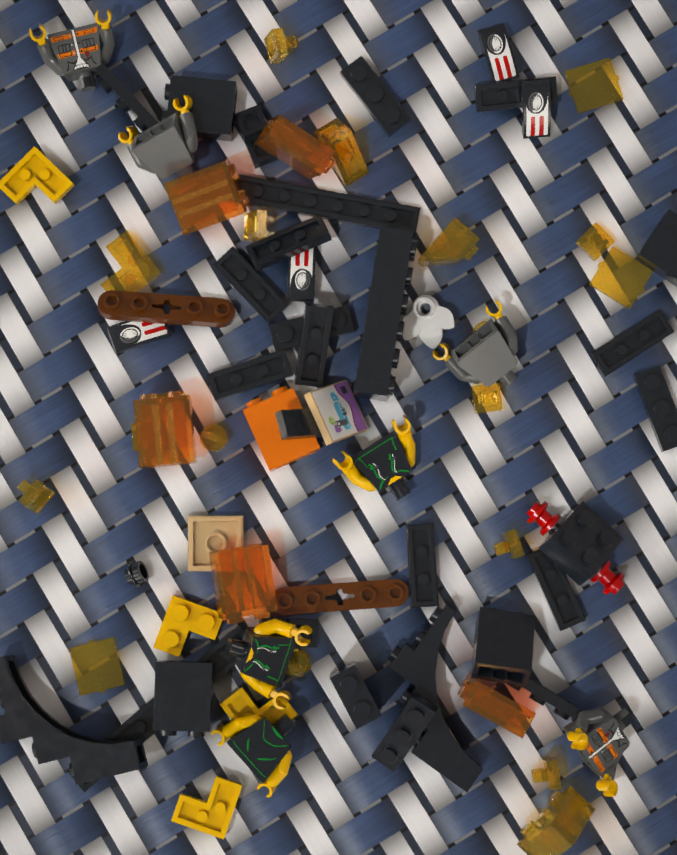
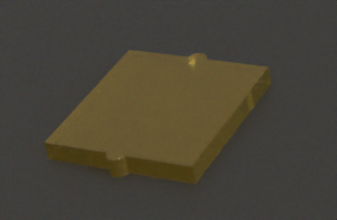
M610 57L564 72L570 89L568 94L572 96L578 114L623 100L618 84L619 76L615 75Z
M612 247L604 261L598 264L599 269L589 285L629 310L638 295L644 292L643 287L653 271L617 248Z
M114 637L97 642L90 640L88 644L69 648L80 696L98 691L104 693L106 689L125 685Z

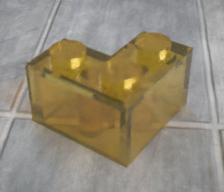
M571 786L562 793L558 790L549 798L547 802L550 805L549 808L544 809L535 822L530 820L521 829L520 832L523 835L517 845L527 855H560L575 844L594 813L595 808Z

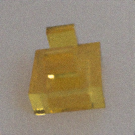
M282 28L272 29L264 38L270 65L281 63L289 53L293 52V48L298 46L295 36L284 37Z
M257 209L244 214V241L255 242L275 234V232L267 231V223L275 222V218L267 216L266 210Z
M596 222L575 243L595 262L615 240Z
M494 383L489 387L485 385L471 387L475 414L503 410L499 383Z
M24 479L17 487L24 493L18 501L37 514L55 494L52 489L37 479L33 484Z
M516 529L502 533L505 541L493 545L496 556L509 552L511 558L516 559L525 555Z
M554 757L543 759L544 768L531 769L532 781L534 783L546 781L547 787L550 790L561 789L558 761Z

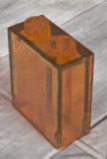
M280 114L267 122L255 142L256 145L308 179L320 176L322 173L326 174L334 163V160L331 158L335 153L333 149Z
M228 159L164 183L183 236L246 213V206L249 205V200L245 190H239L236 180L240 179L235 164H230Z
M184 391L168 392V397L157 398L156 394L140 395V400H133L140 468L197 463L192 401L189 395H184Z
M258 543L209 552L218 618L223 621L227 620V624L243 622V617L254 615V619L270 617V612L278 611L268 544Z
M470 678L469 682L464 680L457 692V695L460 697L458 701L463 706L522 739L536 714L528 707L475 678Z

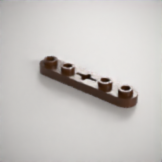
M110 290L102 293L98 299V312L102 317L109 320L222 328L229 326L235 317L234 305L229 300L223 298ZM164 304H169L170 309L174 310H170L169 314H164V310L159 308H163Z
M398 579L282 587L277 589L271 596V605L275 612L282 615L397 607L406 602L409 591L407 585ZM336 589H342L344 594L355 595L354 598L343 600L342 605H338L337 600H325V596L336 594Z

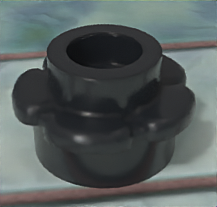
M130 561L128 563V568L125 569V577L129 584L140 587L149 580L148 571L142 561L135 563Z

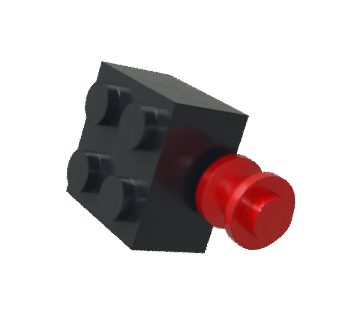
M537 501L526 512L530 516L526 521L529 524L536 522L541 527L540 534L542 536L548 531L551 532L539 546V549L578 586L587 580H590L592 583L599 581L604 585L603 593L605 595L610 592L615 595L624 586L625 582L622 579L625 575L622 572L615 574L610 569L611 562L607 559L624 539L584 501L573 508L560 523L557 522L561 518L559 513L552 515L547 510L548 503L546 501L542 504Z

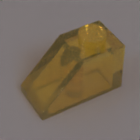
M335 118L314 131L323 154L346 187L369 173L351 129L339 119Z
M454 218L421 255L418 264L424 267L460 264L464 259L470 261L479 250L476 245L480 238Z

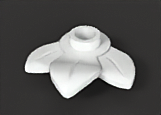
M430 295L419 296L413 302L412 312L403 319L405 323L402 336L406 341L420 336V339L428 347L435 349L442 341L443 329L448 330L455 327L454 316L449 309L439 306L438 301ZM425 304H429L431 307L430 312L427 314L422 312V307Z

